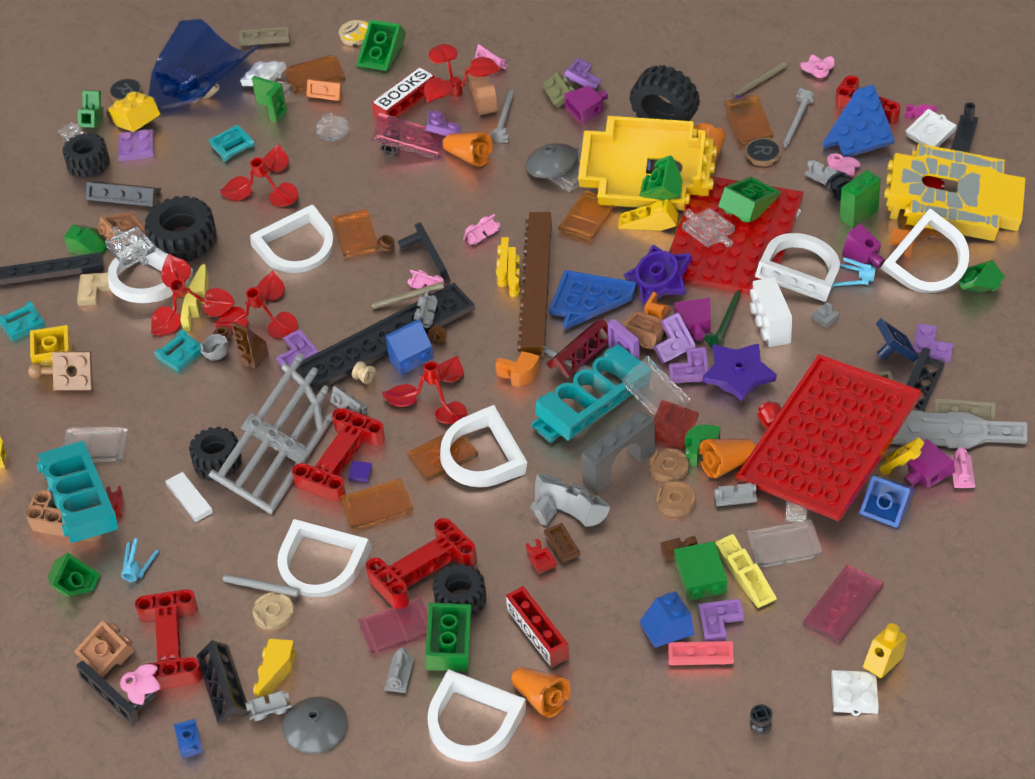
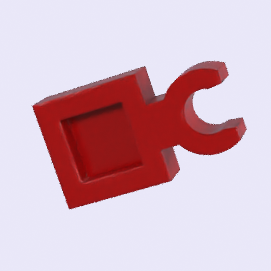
M121 486L117 487L116 492H112L111 488L107 487L106 493L116 517H122L124 500Z
M538 538L535 539L536 547H531L529 543H526V551L530 554L529 560L538 574L557 567V561L548 547L542 549L541 541Z

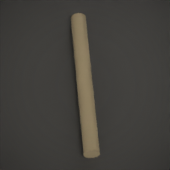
M781 62L732 92V97L735 98L737 95L744 94L787 67L786 62Z
M443 282L372 302V308L375 310L424 295L427 289L429 294L445 289Z

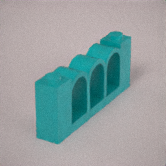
M617 344L613 348L607 349L604 356L597 358L593 362L592 370L585 369L577 372L573 383H563L555 389L554 394L550 391L546 395L540 396L536 401L535 414L569 441L650 383L652 369ZM600 373H612L623 382L616 386ZM581 386H592L604 394V396L597 400ZM562 399H573L585 409L578 414L563 402Z
M84 440L38 453L39 462H36L39 474L43 473L45 480H47L48 488L53 492L55 505L60 509L63 525H61L64 537L68 536L70 543L118 530L115 512ZM87 487H91V488H88V489H85V490H81V491H78V492H74V493H71V494H67V493H70V492H73V491H77V490H80V489H84V488H87ZM99 504L98 506H94V507H91V508H88V509H84V510H81V511L73 512V511H76V510H79V509H82V508H86V507H89V506H93V505Z

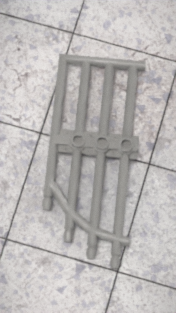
M302 353L295 357L290 366L286 363L283 364L281 369L285 371V374L258 414L255 416L250 413L241 427L245 433L220 470L216 472L212 469L208 475L271 515L294 481L292 470L269 504L259 498L286 456L295 461V465L306 463L333 421L332 413H329L325 420H323L320 404L327 395L329 387L323 386L317 396H315L310 387L311 382L317 375L318 369L313 367L305 379L296 372L304 359ZM292 377L300 386L275 424L271 426L263 421V419ZM305 393L311 405L289 437L281 432L280 429ZM314 414L317 431L306 447L296 440ZM254 436L261 440L262 443L234 483L226 478L225 475L250 438ZM270 446L279 453L253 493H250L242 488V486Z

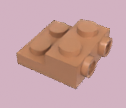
M132 211L100 217L98 232L100 235L104 234L109 245L113 244L115 248L131 246L133 239L147 237L145 225Z
M637 310L623 323L629 332L638 337L639 344L647 349H654V346L660 344L663 335L666 333L660 323L664 319Z
M102 620L74 652L103 678L116 663L121 666L133 653L134 649L131 647L133 641L126 635L121 636L119 634L121 629L113 622L108 624Z

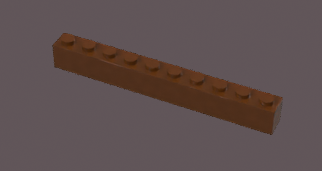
M529 212V220H525V230L528 232L524 235L527 246H524V257L526 259H523V270L526 271L522 272V283H525V285H521V297H524V299H520V310H523V313H519V323L522 324V327L518 329V335L521 338V341H518V352L523 351L539 355L540 360H545L544 346H546L552 219L551 212Z

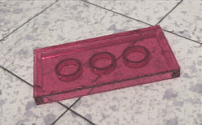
M379 113L372 141L440 161L445 135L426 131L425 126Z
M847 564L803 620V625L840 645L882 590L884 582Z

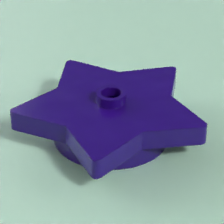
M652 245L648 254L639 261L637 267L626 272L624 277L627 281L637 282L643 306H645L653 292L657 293V300L664 295H686L683 275L693 258L690 253L671 254Z
M714 344L712 349L714 365L703 376V383L718 385L724 391L734 394L740 401H744L748 394L759 385L775 382L777 374L761 362L759 344H753L737 350Z

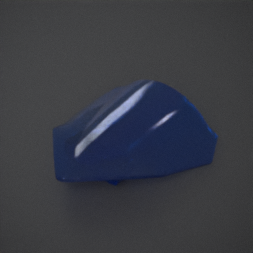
M202 19L180 21L159 54L152 70L148 96L153 97L158 110L203 99L218 81L256 51L259 45L253 46L248 51H242L224 41Z

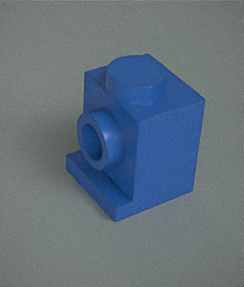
M195 719L174 724L178 747L182 757L194 756L197 753L203 752Z

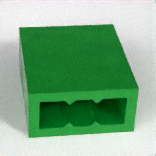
M866 170L842 187L841 221L854 228L878 211L881 178Z
M715 541L674 549V563L686 601L699 600L704 597L727 593V577Z

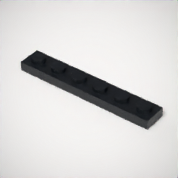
M100 252L0 267V285L104 270L103 254Z

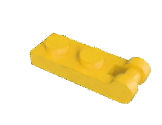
M501 237V245H498V256L500 258H497L496 276L498 277L497 285L499 287H506L508 285L509 237Z
M508 247V285L511 297H518L520 295V288L518 287L520 268H517V266H520V254L516 255V247Z
M918 437L890 452L879 470L881 473L889 475L893 468L905 465L910 459L915 460L922 451L920 449L925 442Z

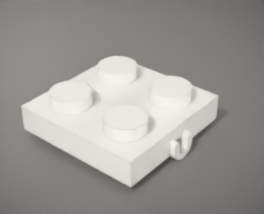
M256 62L240 80L242 86H253V76L273 82L276 79H280L281 73L286 69L285 62Z
M928 109L905 133L907 137L920 144L939 147L956 130V125L947 120L945 115H938Z
M832 670L833 712L852 713L853 716H858L860 713L878 714L879 706L875 674L871 672Z

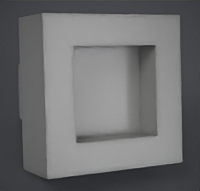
M826 302V304L812 314V319L823 327L828 328L839 319V313L834 310L833 305Z
M543 496L540 502L534 501L530 506V509H534V516L538 518L541 525H548L557 512L551 498L548 496Z

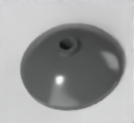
M547 144L535 150L528 157L526 168L529 174L538 178L556 177L570 171L577 164L578 153L575 148L567 144Z
M310 697L296 703L287 712L283 721V733L287 743L293 749L305 754H321L333 749L343 740L348 729V719L343 707L338 702L326 697Z

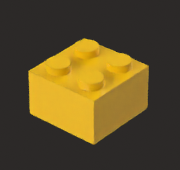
M135 91L128 93L127 97L114 102L113 106L108 108L115 125L132 132L160 115L153 97Z
M68 325L30 331V358L32 364L38 363L42 367H53L52 352L73 351Z

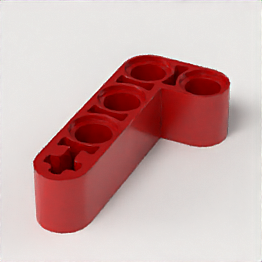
M854 75L846 76L838 86L835 102L838 108L844 110L855 91L859 89L858 77ZM878 96L889 125L897 124L900 120V104Z

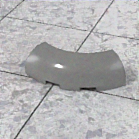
M537 474L535 501L540 502L543 496L550 497L556 509L574 516L585 527L601 523L610 510V506L604 499L598 495L594 497L588 494L589 489L576 483L570 486L562 482L561 478Z

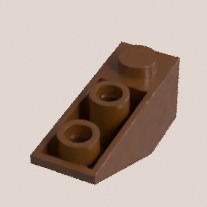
M232 322L240 362L245 366L256 369L269 354L266 341L250 329Z

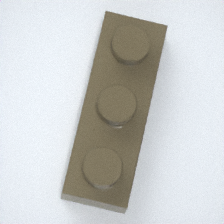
M289 26L239 30V45L250 46L289 42Z
M935 398L934 413L968 412L986 421H995L996 403Z

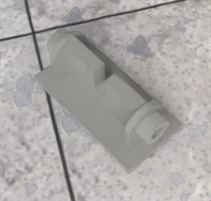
M814 159L809 160L807 164L809 169L804 175L826 185L827 180L840 171L828 166L824 168V164Z
M428 289L424 296L420 295L417 306L420 307L416 310L413 318L414 320L419 319L425 328L432 325L438 302L436 296L427 295Z
M333 386L330 402L336 407L345 408L359 414H365L368 411L367 405L358 399L354 400L355 397L348 393L346 389Z
M751 482L738 484L737 487H733V485L718 486V488L714 489L717 506L757 502L756 484H751Z
M399 648L393 654L385 691L406 693L414 656H408L405 648Z
M280 690L268 694L269 703L265 702L264 696L250 699L249 702L245 703L247 711L252 710L251 713H248L249 719L254 718L255 721L267 718V714L275 712L278 715L287 712L288 708L292 707L290 701H285L289 699L288 692Z

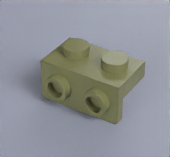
M558 72L541 84L557 108L565 103L564 94L575 90L572 85L569 86V83H571L569 79L564 75L561 76Z

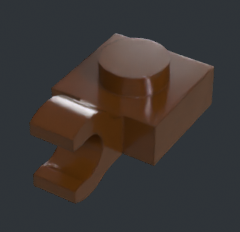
M690 536L683 542H681L680 538L660 542L665 562H674V549L697 545L698 542L695 536Z

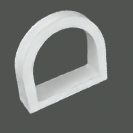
M313 204L250 235L251 246L265 263L271 268L284 273H302L315 269L328 259L333 249L332 230ZM308 223H311L324 239L321 250L313 257L302 261L282 259L275 255L267 245V243Z
M930 208L880 269L911 290L921 293H937L949 289L963 276L969 262V249L960 231ZM926 225H930L950 239L958 253V265L955 272L947 279L939 282L921 281L896 264L899 257Z
M788 233L777 236L769 242L759 262L755 277L760 279L775 277L779 286L826 302L835 283L840 268V261L833 248L824 241L806 234ZM793 247L805 248L815 252L825 261L828 274L825 280H821L771 261L781 250Z
M139 239L111 262L108 270L110 290L119 298L135 303H152L171 297L173 292L164 283L151 288L139 289L126 286L118 279V275L123 270L140 260L162 271L163 263L168 254L145 240ZM191 268L190 278L184 282L186 286H189L193 279V268Z
M494 405L458 420L447 430L442 439L440 449L441 464L445 472L459 483L472 487H488L523 476L526 473L527 461ZM490 427L509 462L486 471H471L459 466L453 460L450 453V448L454 441L464 434Z
M294 519L278 554V568L285 583L289 587L299 588L301 595L307 597H327L343 591L355 581L371 552L372 546L366 538ZM303 537L354 550L345 570L334 580L319 585L305 584L297 580L291 574L290 562Z
M448 670L429 706L428 727L430 738L440 752L452 759L475 762L490 758L505 748L526 714V699ZM453 693L463 695L508 713L497 733L489 740L477 745L467 746L452 742L442 733L438 723Z

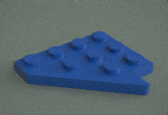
M874 84L855 91L823 141V149L838 145L843 157H852L895 144V139Z
M564 270L549 308V314L565 317L563 329L571 328L632 301L637 288V282Z

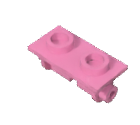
M478 44L474 59L488 57L500 69L507 67L505 59H501L489 51L488 48Z
M495 214L490 217L485 216L475 226L470 225L465 230L463 240L468 238L470 245H476L486 238L483 232L489 237L499 231L500 224L497 221L494 222Z
M410 270L413 277L409 278L408 285L411 288L419 289L425 287V285L429 286L443 282L444 287H447L444 279L440 276L434 275L432 277L422 270H417V272Z
M960 447L955 452V455H950V459L954 461L955 473L952 474L954 488H975L971 455H968L965 448Z

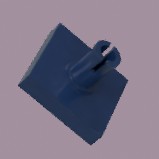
M882 318L876 322L886 341V344L877 351L881 359L886 361L895 350L912 362L919 358L907 335Z

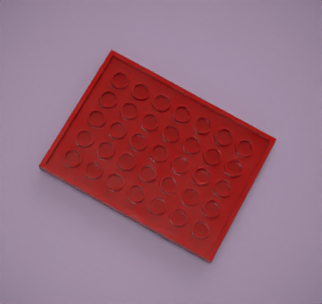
M711 176V179H713V190L709 189V196L690 195V202L685 207L669 253L691 254L693 259L683 275L685 284L729 292L740 290V294L750 295V290L753 289V281L761 280L755 277L769 242L777 236L792 233L796 215L803 199V191L773 187L781 191L780 196L758 219L751 222H743L738 216L728 214L724 209L718 207L724 188L738 182V180ZM786 249L778 252L771 262L781 265Z
M818 354L737 473L736 478L742 483L747 484L751 482V484H756V488L840 522L921 398V390Z

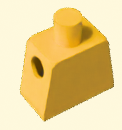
M888 624L873 639L863 668L880 678L886 675L903 659L907 636L899 631L898 625Z

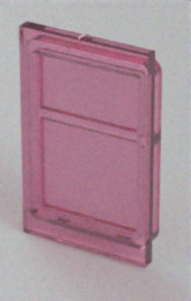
M418 598L410 601L408 606L403 609L392 607L360 618L358 622L371 653H382L427 637L428 612L422 599Z

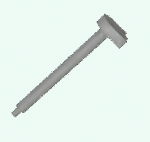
M801 87L796 95L798 97L796 101L802 103L784 139L783 148L789 145L807 104H811L815 98L811 91Z
M512 89L507 94L498 127L491 133L492 140L497 143L509 142V133H506L507 128H504L513 98Z

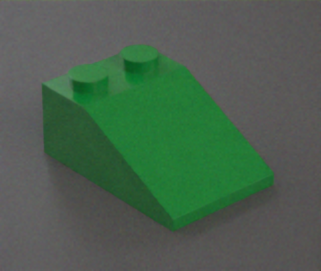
M369 20L356 66L388 72L402 49L406 36V31L401 24Z
M750 176L726 186L718 207L724 209L728 214L738 216L743 222H751L758 219L780 196L781 191Z

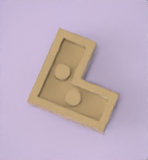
M108 273L80 275L77 296L78 306L97 305L98 292L111 291L108 285Z

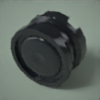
M845 172L835 173L827 180L826 189L833 199L841 201L842 187L852 180Z

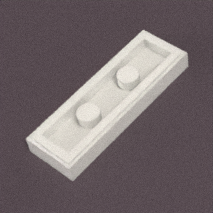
M183 472L165 481L167 487L195 522L213 513L210 505Z

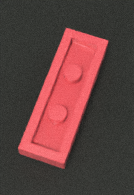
M733 641L668 643L669 665L734 664Z

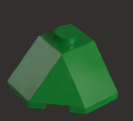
M670 155L658 159L654 164V167H656L651 175L647 174L643 179L639 196L656 200H672L680 197L683 180L674 158Z
M72 225L64 235L66 247L70 253L87 255L102 252L104 254L108 249L104 236L99 234L97 228L85 225Z
M990 260L967 267L958 282L963 290L983 293L997 290L1005 276L995 262Z
M68 552L55 560L48 575L50 586L66 597L93 591L100 577V573Z

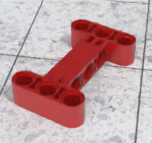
M338 408L333 411L334 429L338 434L317 464L313 467L305 463H298L292 468L294 484L298 489L332 502H341L345 499L344 480L340 475L363 442L372 446H379L385 442L384 427L381 421L345 408Z
M440 518L435 521L436 539L390 566L377 557L371 558L366 562L369 582L392 607L403 609L408 606L409 595L407 588L451 561L455 560L459 565L465 563L466 566H475L477 564L475 544L448 518Z
M189 589L144 595L137 598L135 608L139 620L144 623L155 622L157 662L147 664L155 665L158 668L153 677L161 686L159 690L199 683L203 675L198 660L194 657L181 658L179 618L192 616L198 611L194 592Z

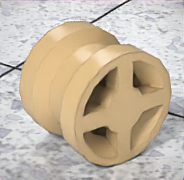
M359 361L352 370V377L356 380L360 379L364 384H369L373 380L376 370L373 366H366L365 362Z

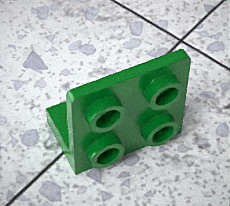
M253 76L252 83L256 102L267 106L270 120L277 123L287 111L282 84Z

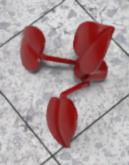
M449 44L434 46L429 51V59L436 64L447 62L450 80L449 82L448 80L443 81L439 77L428 80L424 86L425 98L429 103L449 94L452 97H460L463 94L462 87H465L469 73L474 77H482L498 73L501 69L492 59L478 57L471 61V66L467 67L463 81H461L459 77H453L449 61L457 58L456 48Z
M279 144L268 152L263 159L255 157L250 161L252 169L249 172L250 182L247 177L237 176L219 190L220 194L229 200H244L252 193L250 186L253 185L255 175L258 178L266 177L275 190L269 196L272 205L285 207L293 204L299 197L297 188L293 184L284 182L277 188L267 173H272V171L281 172L289 164V158Z
M168 254L162 266L161 279L173 292L174 308L172 310L168 306H163L155 310L151 318V333L157 336H165L179 329L181 326V315L175 313L177 311V297L182 298L187 293H190L201 302H205L203 310L210 317L224 315L234 305L235 301L231 294L220 288L209 289L205 294L206 299L191 291L184 283L190 278L191 267L186 261Z
M274 270L266 275L257 287H251L246 291L245 295L248 300L245 302L246 312L241 307H231L214 323L216 328L223 326L230 328L233 334L232 322L244 327L248 326L249 322L246 317L249 315L251 306L256 309L263 307L270 319L273 320L267 326L271 337L282 339L298 330V322L294 315L289 312H280L275 318L264 304L268 300L275 301L279 299L285 292V285Z
M458 356L439 365L434 361L425 363L423 365L424 374L420 375L421 380L417 390L413 385L402 384L382 392L383 397L390 404L397 407L410 406L417 401L416 395L420 394L425 380L429 385L436 384L442 405L444 406L438 408L435 412V417L439 422L453 424L467 416V409L462 403L453 401L448 405L445 403L439 383L442 380L454 382L463 376V367Z

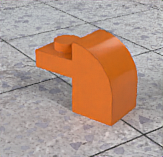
M523 351L516 362L498 358L495 363L497 376L511 379L512 386L530 384L535 380L541 369L540 356Z

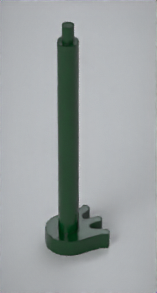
M740 290L734 293L716 334L714 335L710 332L709 336L705 334L703 338L712 349L714 344L724 345L722 337L741 296Z

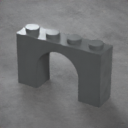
M639 410L582 452L583 484L597 495L612 484V464L617 455L626 446L627 451L640 462L655 452L654 420L642 410Z

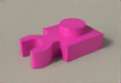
M908 104L906 106L905 118L911 119L916 117L918 119L928 109L936 113L937 106L919 104V107Z

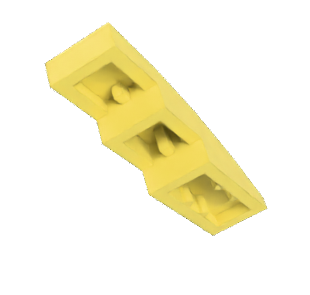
M206 264L201 265L189 285L191 291L203 299H206L205 294L208 291L209 277ZM187 293L185 296L180 319L185 332H191L192 318L199 317L200 304L205 303L190 293Z
M734 534L715 542L717 550L726 566L757 608L776 601L777 598L757 563L754 564L747 551L745 548H741Z

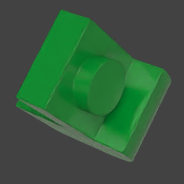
M83 90V108L78 109V127L95 128L100 125L103 118L104 107H101V91Z
M698 425L687 432L685 436V450H687L686 457L689 458V466H698L700 458L699 447L702 441L720 439V426Z

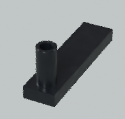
M967 102L964 105V114L960 116L951 150L970 152L979 118L974 117L975 104L972 102Z
M422 223L415 224L416 233L398 240L401 250L403 251L422 242L440 277L444 279L445 283L450 282L447 269Z
M83 660L76 665L80 678L132 726L139 721L137 711L155 698L154 693L145 694L143 705L134 704L131 701L128 702Z

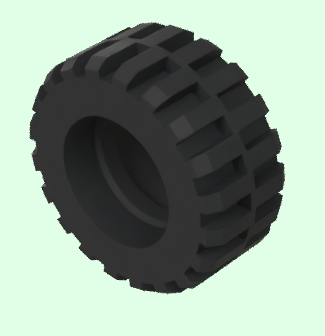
M657 65L647 68L640 75L630 91V104H632V110L636 112L637 118L691 121L700 105L699 92L696 91V85L691 82L688 76L683 75V72L680 70L676 71L673 67L667 68L666 65H660L659 67ZM660 96H662V97H664L665 99H667L670 103H668V102H666L665 100H663Z
M174 196L172 199L167 198L164 202L156 204L155 208L149 211L145 219L144 225L148 242L163 252L184 261H192L195 257H201L204 252L207 253L210 247L213 246L217 236L211 208L205 202L199 201L195 197ZM179 227H189L182 231H172Z

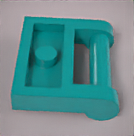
M239 125L208 140L209 145L221 156L224 162L230 160V157L255 146L253 139ZM244 141L243 143L237 145L236 147H234V148H232V149L226 151L227 149H229V148L235 146L236 144H238V143Z
M31 301L4 316L0 315V325L12 342L30 334L32 330H38L46 326L43 318ZM30 312L29 314H27V315H25V316H23V317H21V318H19V319H17V320H15V321H12V322H10V323H7V322H9V321H11V320H13V319H15V318H17V317H19V316H21V315H23V314H26V313Z
M181 329L175 338L161 349L158 348L154 355L158 360L179 373L201 354V343ZM180 342H184L181 346H179L176 350H174L170 355H166L169 351H171V350H172L175 346H177Z

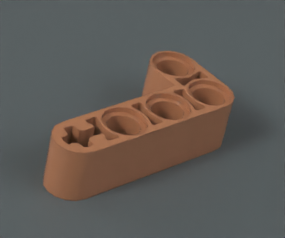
M469 73L466 81L480 116L497 112L494 85L488 83L486 76L474 77Z
M48 490L36 492L25 513L30 528L36 532L64 537L61 529L63 523L60 509H56L51 493ZM103 534L85 539L84 541L96 542L102 538Z

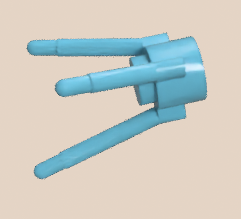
M844 257V261L856 266L840 263V267L859 271V278H862V280L834 283L833 287L859 284L868 285L869 281H874L876 267Z
M138 538L134 539L132 549L130 548L131 542H127L124 565L121 572L122 578L130 582H135L137 578H143L144 572L159 553V550H155L141 569L140 564L134 561Z

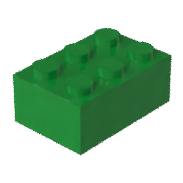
M429 603L425 670L468 672L471 604Z

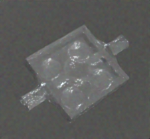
M708 208L699 214L693 213L690 209L684 212V215L689 220L683 223L682 229L705 246L709 247L718 242L724 243L727 247L732 246L733 240L727 236L734 232L735 226L715 211Z
M118 226L112 228L115 236L105 241L106 247L123 266L139 260L143 266H146L149 260L145 256L156 252L154 244L138 227L121 231Z

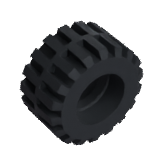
M77 134L75 137H71L69 141H66L65 146L62 148L67 169L76 177H93L95 174H100L109 165L110 158L104 138L98 134Z
M209 427L208 430L203 429L200 431L201 433L194 436L195 439L191 440V445L189 446L191 460L196 473H199L201 477L206 476V479H211L208 476L213 469L218 472L237 445V436L227 428ZM241 453L239 454V456L237 457V459L235 460V462L233 463L225 477H227L228 474H233L234 470H237L239 468V464H241L242 461Z
M456 563L452 564V567H444V571L440 570L437 573L438 576H435L433 583L435 603L471 604V615L475 616L479 614V610H483L487 595L483 574H480L478 569L474 570V566H466L465 563H461V565ZM460 589L468 590L467 592L462 594L452 593Z

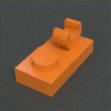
M318 79L307 80V97L341 100L342 83Z

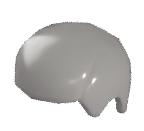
M213 334L201 343L200 352L211 361L220 360L227 355L229 342L225 336Z

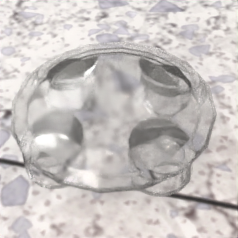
M331 113L324 114L323 118L315 126L317 136L326 141L339 140L349 131L348 119L334 116Z

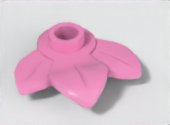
M812 55L808 62H802L800 65L804 71L812 73L815 77L823 78L834 67V59L832 56L821 60Z
M837 153L830 154L827 158L828 167L845 172L850 177H854L855 168L861 165L856 159L843 157Z
M152 664L142 665L135 672H128L121 678L120 686L123 691L128 693V698L132 703L143 705L145 694L153 693L161 688L158 681L153 677L158 669L157 666Z

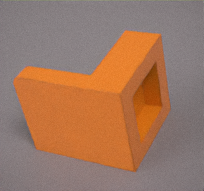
M893 228L890 244L900 245L911 231ZM914 241L905 250L904 257L912 256Z
M656 292L652 293L644 306V313L666 319L671 310L670 306L657 302Z

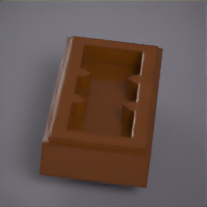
M563 523L544 530L545 537L561 563L580 556L578 547Z

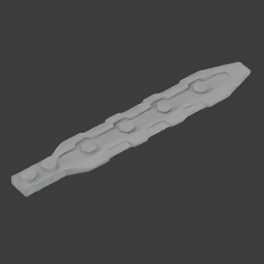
M912 410L891 444L905 445L918 437L923 442L928 439L935 446H945L953 449L960 447L970 449L985 442L1027 444V422L986 421L968 412L925 413Z

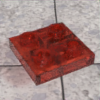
M662 400L653 419L655 440L684 450L685 436L695 426L699 413Z

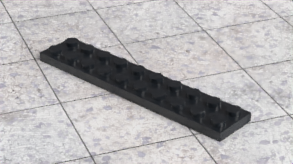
M452 283L445 287V289L431 294L436 296L438 302L432 325L428 328H423L426 334H428L432 327L437 325L444 326L475 310V305L455 283ZM416 302L303 360L296 372L305 379L313 367L318 369L317 375L310 384L315 393L321 390L323 386H329L352 374V370L357 362L363 361L367 366L388 355L386 335L416 321L413 318L420 306H417Z

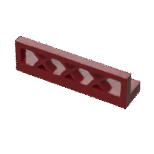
M601 318L592 323L546 363L550 370L558 366L566 378L576 372L608 344V338H600V330L602 328L608 335V324ZM589 339L595 341V349L588 348ZM577 350L584 351L583 359L577 358ZM565 360L572 361V369L570 371L563 363Z

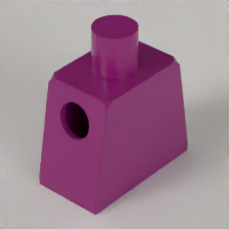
M591 86L564 94L565 107L582 125L603 112V101L608 99V94L605 90L596 92Z
M862 224L857 225L847 234L842 256L863 264H873L877 268H880L885 262V259L879 255L881 243Z
M710 297L674 303V314L679 313L690 335H694L695 340H703L705 334L711 332Z
M928 439L924 440L925 443L920 449L922 451L915 460L910 459L907 462L909 474L904 477V481L912 487L916 483L921 482L926 488H930L955 473L954 461Z

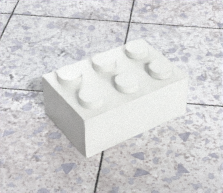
M771 277L753 281V289L750 290L752 299L750 309L752 314L756 315L757 327H761L763 341L767 342L769 348L791 343L792 315L776 278Z

